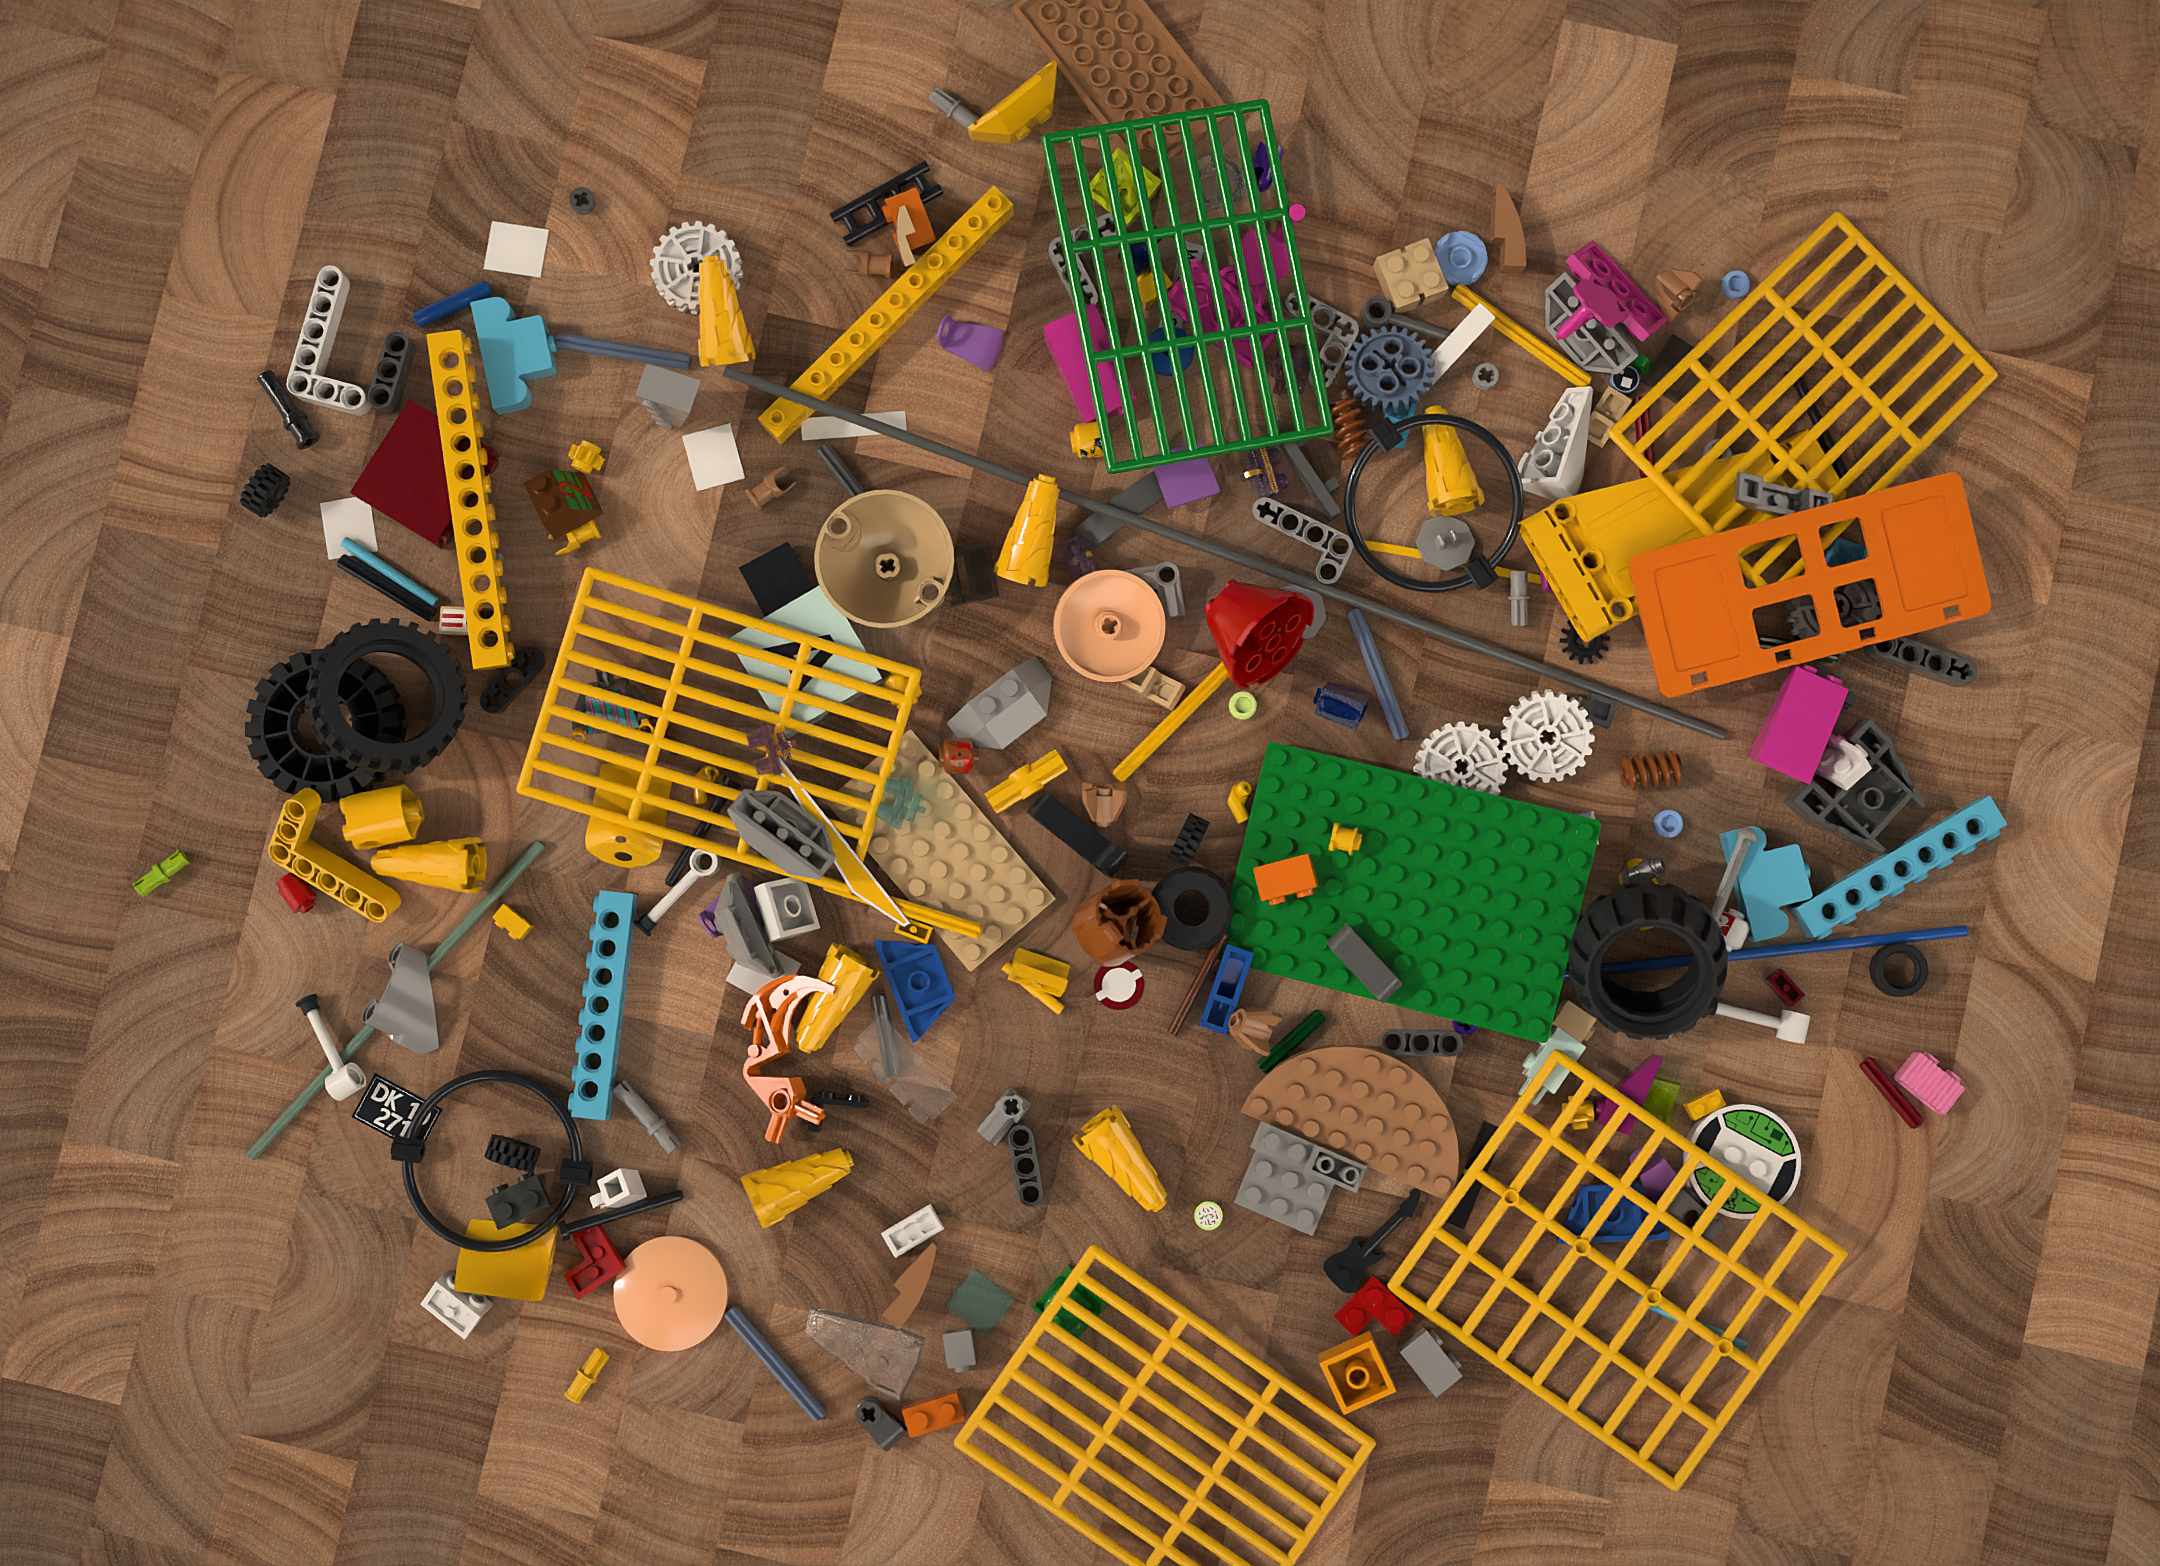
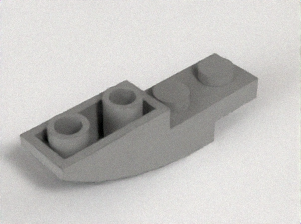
M1262 1121L1250 1146L1254 1150L1357 1193L1367 1169L1365 1165Z

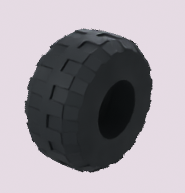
M1196 866L1177 868L1163 876L1152 891V895L1159 905L1161 915L1168 917L1161 939L1175 948L1187 951L1208 948L1218 942L1230 927L1234 911L1231 893L1225 882L1208 869ZM1188 891L1201 894L1208 903L1207 917L1202 923L1194 926L1184 925L1177 919L1174 913L1176 899L1179 895Z

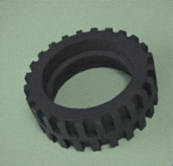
M380 618L370 619L368 625L362 626L358 622L353 624L348 632L344 633L341 631L338 633L330 645L327 644L323 649L306 687L308 696L305 700L306 710H310L311 714L308 722L311 728L316 727L319 733L316 739L320 745L326 743L331 748L329 755L335 760L338 756L347 760L346 767L352 770L355 766L365 768L364 774L371 776L376 771L384 772V777H393L399 771H403L405 775L412 773L416 767L421 766L423 768L430 764L436 756H439L458 732L457 730L465 717V713H463L464 708L468 704V695H464L463 690L467 685L466 676L460 677L458 670L462 665L458 658L451 660L448 655L451 648L445 642L442 646L438 645L434 641L437 634L429 630L427 635L417 631L419 624L410 622L408 627L399 625L400 619L390 618L388 623H380ZM375 652L392 653L410 660L427 675L435 692V709L429 724L421 733L407 741L388 744L371 740L358 733L348 724L339 708L338 686L344 671L358 658Z

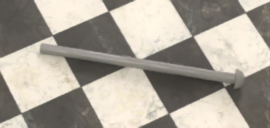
M1741 828L1736 833L1739 839L1710 911L1717 923H1719L1751 841L1757 842V834L1751 828Z

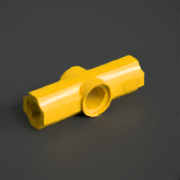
M1055 749L1031 765L1028 763L1008 776L1007 780L984 794L995 812L999 814L1019 800H1025L1044 788L1045 784L1066 772L1068 768Z

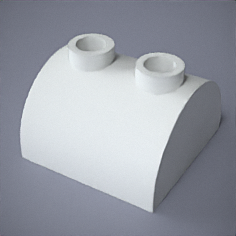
M789 877L754 887L756 903L760 908L764 930L768 935L769 942L784 940L820 928L807 882Z

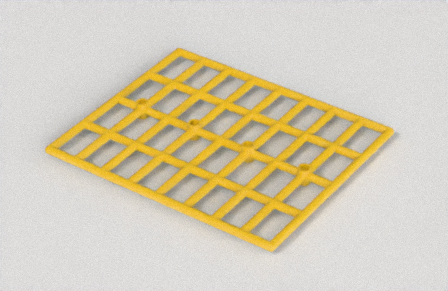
M1555 1049L1387 1284V1289L1666 1487L1676 1492L1683 1486L1847 1258L1848 1252L1565 1053ZM1559 1063L1584 1082L1549 1130L1527 1115L1524 1110ZM1595 1088L1618 1104L1619 1107L1586 1154H1583L1559 1136L1592 1089ZM1628 1113H1631L1655 1131L1622 1178L1619 1179L1596 1163L1595 1160ZM1518 1121L1543 1140L1511 1185L1505 1186L1486 1173L1483 1168ZM1667 1138L1691 1156L1655 1204L1630 1185L1662 1140ZM1553 1146L1578 1163V1165L1543 1213L1519 1196L1518 1193ZM1701 1162L1726 1181L1691 1229L1666 1212V1210ZM1589 1171L1611 1186L1613 1190L1582 1234L1575 1235L1553 1219L1586 1172ZM1475 1179H1477L1497 1193L1501 1199L1469 1244L1466 1245L1441 1227ZM1737 1187L1762 1206L1726 1254L1701 1235ZM1622 1196H1625L1649 1214L1616 1261L1613 1262L1589 1243ZM1515 1206L1534 1219L1536 1224L1504 1269L1501 1270L1478 1254L1477 1251L1508 1207ZM1771 1212H1773L1796 1228L1797 1232L1762 1279L1737 1260ZM1661 1221L1685 1239L1652 1284L1646 1285L1624 1268L1657 1222ZM1548 1229L1571 1245L1572 1248L1537 1295L1512 1276L1544 1231ZM1436 1237L1459 1253L1460 1256L1430 1299L1425 1303L1402 1287L1401 1284L1431 1241ZM1809 1237L1832 1253L1833 1256L1798 1304L1775 1288L1773 1284L1806 1238ZM1695 1245L1720 1264L1685 1312L1663 1297L1660 1292ZM1586 1256L1608 1272L1572 1320L1548 1303V1300L1578 1258ZM1469 1262H1471L1496 1280L1461 1328L1436 1311V1309ZM1731 1270L1756 1289L1723 1334H1716L1695 1318ZM1618 1278L1641 1294L1642 1299L1608 1345L1583 1326ZM1506 1286L1531 1305L1496 1353L1471 1334ZM1767 1295L1791 1312V1315L1756 1362L1733 1346L1732 1341ZM1651 1306H1658L1679 1322L1646 1368L1642 1369L1618 1351ZM1541 1311L1564 1327L1566 1331L1533 1377H1530L1506 1359ZM1689 1328L1711 1343L1713 1349L1679 1395L1654 1376ZM1577 1336L1602 1355L1569 1401L1566 1402L1544 1387L1542 1383ZM1722 1356H1729L1750 1372L1717 1418L1713 1419L1689 1401ZM1612 1361L1637 1380L1605 1425L1601 1427L1577 1409ZM1648 1386L1671 1402L1672 1406L1639 1452L1615 1437L1613 1433ZM1683 1411L1708 1428V1430L1676 1475L1672 1477L1649 1461L1648 1458Z

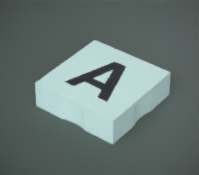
M820 585L761 619L866 652L846 616L842 615L832 606ZM749 627L729 638L730 640L794 660L797 658L801 645L800 643ZM813 647L811 648L807 664L877 686L882 684L883 679L876 667ZM737 654L749 675L788 687L792 670ZM804 674L798 689L799 691L840 704L851 702L865 694ZM758 690L769 710L779 714L784 698ZM795 701L790 718L814 724L821 720L828 711ZM786 728L784 735L790 738L799 732Z

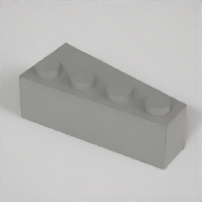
M646 363L635 396L641 402V406L646 409V413L651 416V419L656 421L655 425L667 430H671L672 426L680 429L691 411L701 380Z

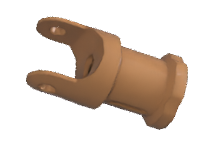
M863 250L845 251V253L858 254L861 257L860 271L843 270L844 272L861 276L878 274L885 275L888 279L892 278L893 254L889 253L887 256L873 255L870 251Z
M785 465L764 477V481L753 489H746L744 491L758 512L762 510V505L774 497L779 498L797 483L794 481L783 489L777 487L774 477L786 468Z

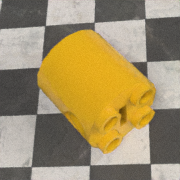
M404 784L352 794L340 799V809L346 818V825H343L342 828L346 842L352 841L354 848L357 850L414 840L418 835V827L424 820L421 801Z

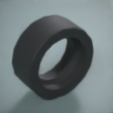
M1905 943L1889 944L1880 948L1871 958L1869 966L1870 978L1875 987L1882 993L1893 997L1911 996L1920 991L1926 983L1929 973L1928 963L1923 953L1914 946ZM1897 953L1908 956L1912 960L1915 969L1912 981L1902 987L1891 985L1883 975L1885 960Z

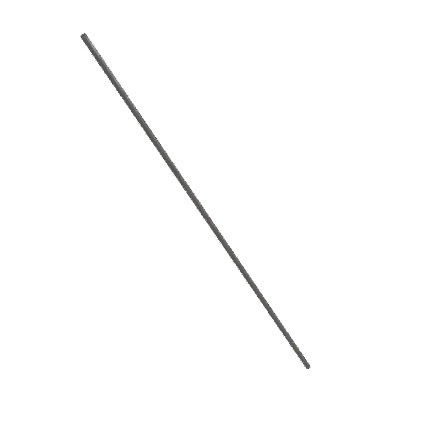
M726 366L724 369V377L1025 487L1029 486L1030 481L1033 482L1034 477L730 366ZM1058 487L1060 489L1058 499L1584 691L1613 699L1625 706L1721 741L1726 734V730Z

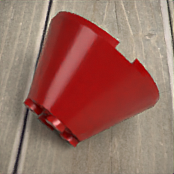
M1235 579L1228 581L1224 590L1216 598L1209 600L1204 608V612L1207 613V625L1228 676L1233 684L1245 690L1250 688L1248 685L1257 683L1259 686L1265 684L1289 664L1306 640L1302 637L1306 626H1312L1314 619L1313 603L1304 594L1238 582Z

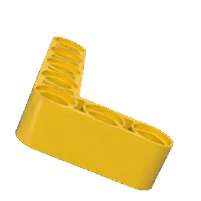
M311 788L300 790L287 800L282 808L268 847L270 858L278 865L376 923L383 922L400 907L401 898L394 889L309 839L322 801L315 790Z

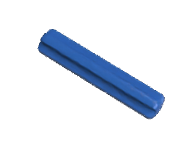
M482 281L414 312L413 318L419 327H424L470 306V302L491 296L492 290L486 281Z

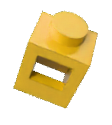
M1163 271L1167 293H1169L1173 283ZM1145 272L1137 278L1141 304L1147 310L1157 303L1158 300L1152 273Z

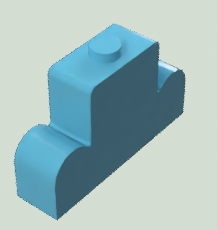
M492 297L470 302L493 410L498 415L527 408L532 402L533 394L525 382L557 374L553 353L557 352L554 335L550 336L547 323L539 315L516 320L513 308L503 298Z
M1748 826L1747 828H1751L1756 832L1757 842L1751 841L1733 885L1739 911L1746 916L1744 921L1750 926V931L1747 935L1748 943L1784 934L1788 929L1789 919L1786 913L1780 910L1779 907L1812 897L1808 880L1811 877L1810 868L1807 862H1803L1799 845L1793 844L1763 851L1766 845V835L1760 828L1755 826ZM1740 829L1719 834L1727 866L1739 839L1736 833Z

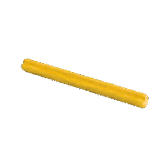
M1460 283L1452 292V297L1471 311L1481 303L1495 316V319L1490 323L1493 327L1577 387H1587L1592 377L1465 285Z
M1223 661L1113 770V775L1120 782L1125 781L1229 677Z
M823 888L824 891L870 905L854 893L846 895ZM888 895L906 917L975 939H979L983 926L979 923Z

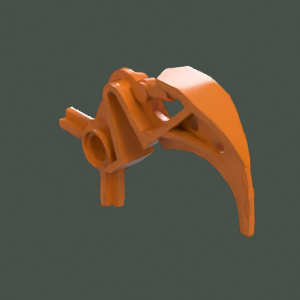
M794 974L778 978L766 984L750 999L741 1020V1024L745 1029L751 1031L754 1027L753 1043L748 1048L750 1057L744 1064L743 1075L747 1083L772 1113L765 1135L766 1140L769 1142L781 1143L788 1119L799 1116L819 1125L826 1115L824 1113L825 1109L805 1100L806 1090L801 1077L771 1076L760 1073L762 1065L792 1052L789 1045L791 1019L801 999L814 991L835 994L837 987L820 979ZM762 1020L770 1040L767 1048L762 1045ZM785 1096L787 1097V1101H788V1102H787V1106H786L785 1103H784V1097H785Z

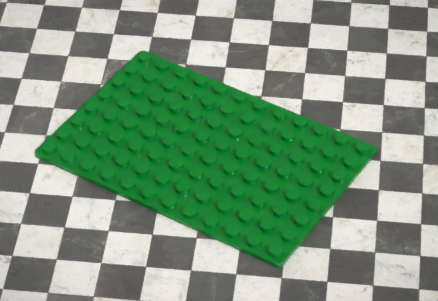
M1270 742L1266 748L1231 890L1234 911L1230 927L1226 932V935L1229 937L1217 959H1222L1225 948L1229 944L1254 953L1249 968L1379 1001L1326 943L1348 923L1404 983L1384 1003L1546 1043L1549 1039L1569 958L1570 942L1578 922L1601 823L1599 820ZM1335 823H1340L1341 827L1353 830L1355 827L1358 828V834L1363 835L1359 851L1354 850L1353 854L1349 855L1347 851L1329 850ZM1311 854L1319 884L1318 888L1313 889V895L1297 898L1296 893L1285 896L1286 902L1270 905L1269 900L1261 901L1253 868Z

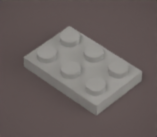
M1255 1150L1233 1202L1313 1236L1334 1183Z

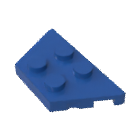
M883 940L873 941L911 1041L914 1043L920 1039L956 998L936 945Z
M1632 1182L1630 1186L1646 1197L1640 1184ZM1606 1183L1580 1184L1562 1226L1575 1235H1581L1613 1188ZM1622 1196L1590 1243L1630 1241L1649 1213L1625 1196ZM1661 1221L1657 1222L1645 1240L1669 1239V1234ZM1557 1237L1558 1244H1568L1561 1238Z

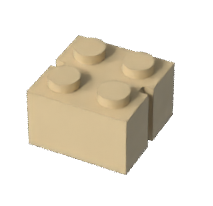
M1428 238L1405 246L1402 253L1400 249L1379 256L1373 265L1385 298L1391 304V312L1399 315L1417 308L1419 302L1423 306L1444 298L1449 289Z

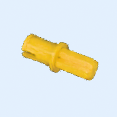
M598 1347L595 1348L584 1366L578 1368V1375L564 1393L569 1400L577 1404L580 1403L591 1384L597 1382V1375L609 1359V1355L605 1350Z

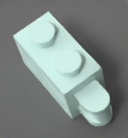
M1553 1027L1548 1041L1540 1043L1541 1046L1536 1053L1531 1052L1524 1060L1522 1066L1525 1069L1522 1074L1528 1079L1518 1094L1522 1095L1553 1050L1558 1049L1577 1062L1586 1046L1560 1028ZM1558 1063L1530 1103L1536 1106L1546 1091L1555 1094L1570 1071Z

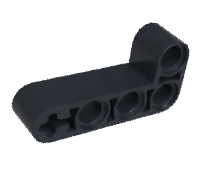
M1044 790L1026 812L1111 880L1130 857L1124 850L1112 841H1108Z

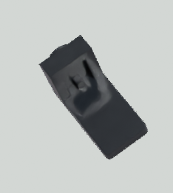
M818 1091V1096H812L810 1099V1103L823 1109L824 1104L861 1108L869 1107V1101H863V1095L846 1094V1099L835 1098L834 1092ZM803 1118V1124L808 1125L807 1131H821L822 1120L819 1125H816Z

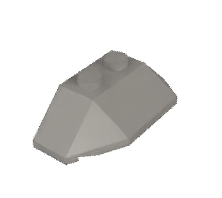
M1565 271L1545 290L1546 329L1582 370L1619 374L1639 356L1630 333L1622 323L1609 328L1594 317L1568 338L1559 341L1555 338L1558 328L1582 305L1573 291V287L1581 280Z
M1034 656L1010 670L968 702L947 722V725L957 738L971 739L974 747L1003 750L1047 716L1052 677L1037 657Z
M744 789L727 810L742 840L790 875L820 880L837 858L832 849L826 826L781 792Z
M738 870L728 875L714 911L716 916L714 918L715 926L720 934L723 933L727 940V953L740 966L774 979L778 978L785 971L772 943L769 942L764 925Z

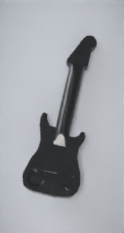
M1413 1188L1410 1190L1409 1196L1399 1205L1400 1209L1362 1246L1358 1245L1359 1237L1354 1236L1350 1245L1345 1250L1331 1255L1324 1261V1272L1341 1291L1348 1294L1353 1292L1359 1285L1368 1267L1385 1257V1252L1373 1254L1372 1251L1407 1217L1412 1218L1421 1196L1418 1189Z

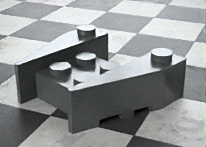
M1871 719L1857 721L1843 737L1850 744H1858L1868 754L1866 759L1872 769L1847 791L1838 787L1831 795H1828L1814 780L1811 781L1810 785L1801 782L1783 802L1803 821L1871 853L1884 852L1885 848L1875 837L1905 805L1910 809L1924 808L1926 803L1917 787H1914L1910 780L1905 764L1897 756L1891 738Z

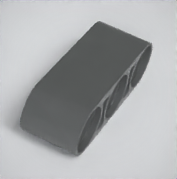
M400 331L390 332L386 336L368 391L369 403L383 414H391L398 409L415 356L416 348L414 343ZM404 341V349L400 352H395L396 344ZM394 367L397 368L396 375L393 378H387L388 370ZM389 394L388 401L383 405H379L380 396Z
M1348 923L1326 942L1381 1003H1384L1404 984Z
M1387 1029L1379 1035L1378 1046L1382 1051L1392 1055L1453 1057L1461 1052L1463 1040L1460 1035L1452 1031ZM1389 1034H1395L1399 1039V1044L1394 1050H1389L1385 1045V1038ZM1418 1035H1423L1427 1040V1046L1422 1051L1416 1050L1413 1045V1041ZM1446 1036H1451L1455 1040V1047L1450 1052H1446L1442 1048V1040Z
M1017 1124L1010 1130L1008 1135L1017 1194L1024 1206L1035 1207L1041 1203L1044 1196L1033 1130L1028 1125ZM1023 1129L1028 1132L1029 1141L1026 1144L1019 1145L1014 1141L1013 1134L1016 1130ZM1024 1157L1030 1158L1034 1162V1169L1029 1173L1021 1172L1018 1167L1019 1160ZM1027 1186H1034L1038 1189L1039 1197L1036 1200L1028 1201L1024 1198L1023 1190Z

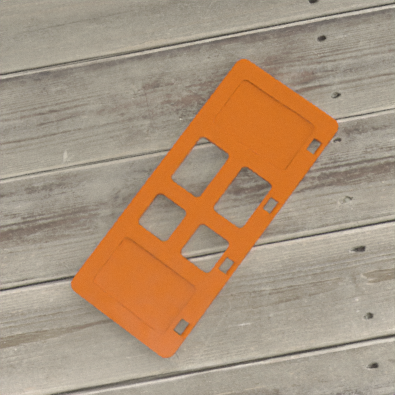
M1955 472L1928 477L1635 554L1628 562V569L1658 690L1665 697L1684 695L1987 614L1992 606L1961 477ZM1851 518H1858L1865 540L1867 557L1835 567L1827 566L1819 536L1820 527ZM1795 534L1798 538L1804 562V574L1751 589L1746 588L1737 556L1738 549ZM1872 578L1875 582L1882 610L1881 618L1844 628L1840 622L1834 589L1838 586ZM1807 594L1810 595L1813 599L1820 628L1819 634L1762 649L1759 645L1752 611L1758 607ZM1956 605L1958 615L1945 618L1943 608ZM1873 627L1875 636L1861 640L1859 630ZM1789 649L1791 659L1777 662L1775 653ZM1705 671L1707 681L1692 685L1690 675Z

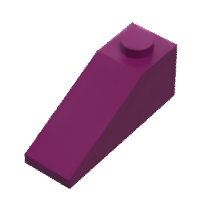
M1650 1055L1613 1088L1642 1107L1663 1057ZM1603 1095L1602 1099L1598 1098L1593 1107L1594 1121L1605 1126L1619 1105ZM1628 1113L1616 1131L1630 1136L1637 1118Z

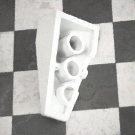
M1591 386L1567 388L1549 415L1551 421L1543 432L1539 431L1534 438L1537 441L1530 453H1524L1519 462L1518 471L1522 480L1523 490L1550 500H1559L1577 495L1584 473L1593 395Z

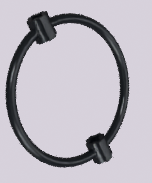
M1423 414L1403 419L1394 424L1387 416L1368 430L1373 438L1356 458L1349 473L1344 493L1345 523L1358 554L1375 573L1385 580L1416 592H1448L1464 588L1473 583L1480 591L1491 585L1499 578L1494 569L1503 561L1512 548L1521 524L1518 525V523L1523 520V484L1516 463L1509 451L1484 427L1454 415ZM1426 425H1444L1459 428L1485 442L1504 465L1509 476L1513 495L1510 525L1495 553L1488 560L1482 554L1463 567L1467 573L1466 575L1440 582L1410 579L1399 575L1383 565L1365 544L1359 531L1355 514V496L1358 481L1371 456L1379 447L1385 453L1404 440L1400 435L1401 432Z
M506 1070L471 1072L459 1076L438 1088L420 1106L408 1127L406 1136L395 1135L390 1151L391 1160L401 1161L402 1176L407 1196L422 1221L444 1240L464 1249L477 1252L491 1253L514 1250L526 1246L548 1233L570 1208L578 1187L590 1186L593 1174V1162L583 1161L580 1135L574 1119L564 1103L540 1082L520 1073ZM486 1081L513 1083L525 1087L542 1097L561 1119L571 1147V1159H563L559 1174L560 1183L568 1185L555 1210L532 1230L520 1236L499 1241L471 1239L444 1226L433 1216L418 1192L413 1171V1163H422L426 1149L425 1139L417 1138L424 1120L433 1108L454 1091L474 1083Z

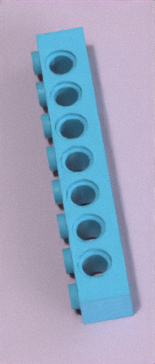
M1990 795L1980 797L1815 893L1810 899L1798 903L1790 908V911L1806 938L1817 937L1818 940L1833 932L1831 927L1838 923H1841L1843 926L1857 918L1855 913L1862 909H1865L1867 912L1881 904L1879 899L1886 895H1889L1890 898L1898 895L1905 890L1903 885L1910 881H1913L1914 884L1922 881L1929 876L1927 871L1934 867H1937L1938 870L1946 867L1953 862L1951 857L1958 853H1961L1962 856L1970 853L1977 848L1975 843L1982 839L1989 841L2001 834L1999 829L2008 824ZM1969 820L1973 821L1976 826L1974 834L1969 833L1967 830ZM1945 834L1949 835L1952 839V845L1949 849L1943 844ZM1921 848H1924L1928 853V859L1925 863L1919 858ZM1897 862L1904 866V874L1901 877L1894 870ZM1873 876L1880 880V888L1877 891L1870 884ZM1849 890L1856 894V902L1853 905L1849 904L1846 899V894ZM1825 904L1832 908V916L1829 919L1825 918L1822 914V908Z
M600 890L599 896L594 898L593 912L597 913L596 924H592L590 928V941H593L592 952H588L586 959V968L590 969L589 980L584 981L582 991L583 997H586L585 1008H581L579 1015V1025H583L582 1035L577 1037L575 1052L579 1053L578 1065L575 1064L572 1070V1081L576 1083L575 1091L570 1093L568 1109L572 1110L571 1117L609 1120L611 1117L612 1091L615 1085L635 925L633 921L636 917L638 895ZM615 912L619 916V923L616 927L610 928L607 925L606 919L610 913ZM609 940L613 941L616 946V950L611 956H607L603 952V945ZM605 968L609 969L612 973V980L606 985L599 978L600 972ZM602 996L609 1003L608 1009L603 1013L599 1012L596 1008V1001ZM596 1025H601L605 1030V1036L600 1041L596 1040L592 1034L593 1028ZM593 1053H597L602 1060L600 1067L597 1069L592 1068L589 1064V1057ZM590 1081L596 1083L598 1087V1092L594 1097L588 1096L585 1091L586 1084Z

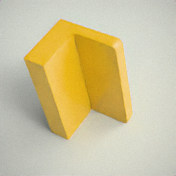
M1018 948L1007 980L1061 997L1068 983L1067 976L1070 965Z

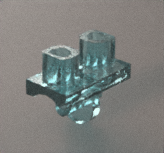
M904 776L903 779L888 777L884 792L897 797L894 806L880 802L876 817L887 822L888 826L900 830L907 809L908 812L905 819L912 822L916 812L924 814L926 808L919 806L922 795L914 793L911 803L909 802L916 782Z

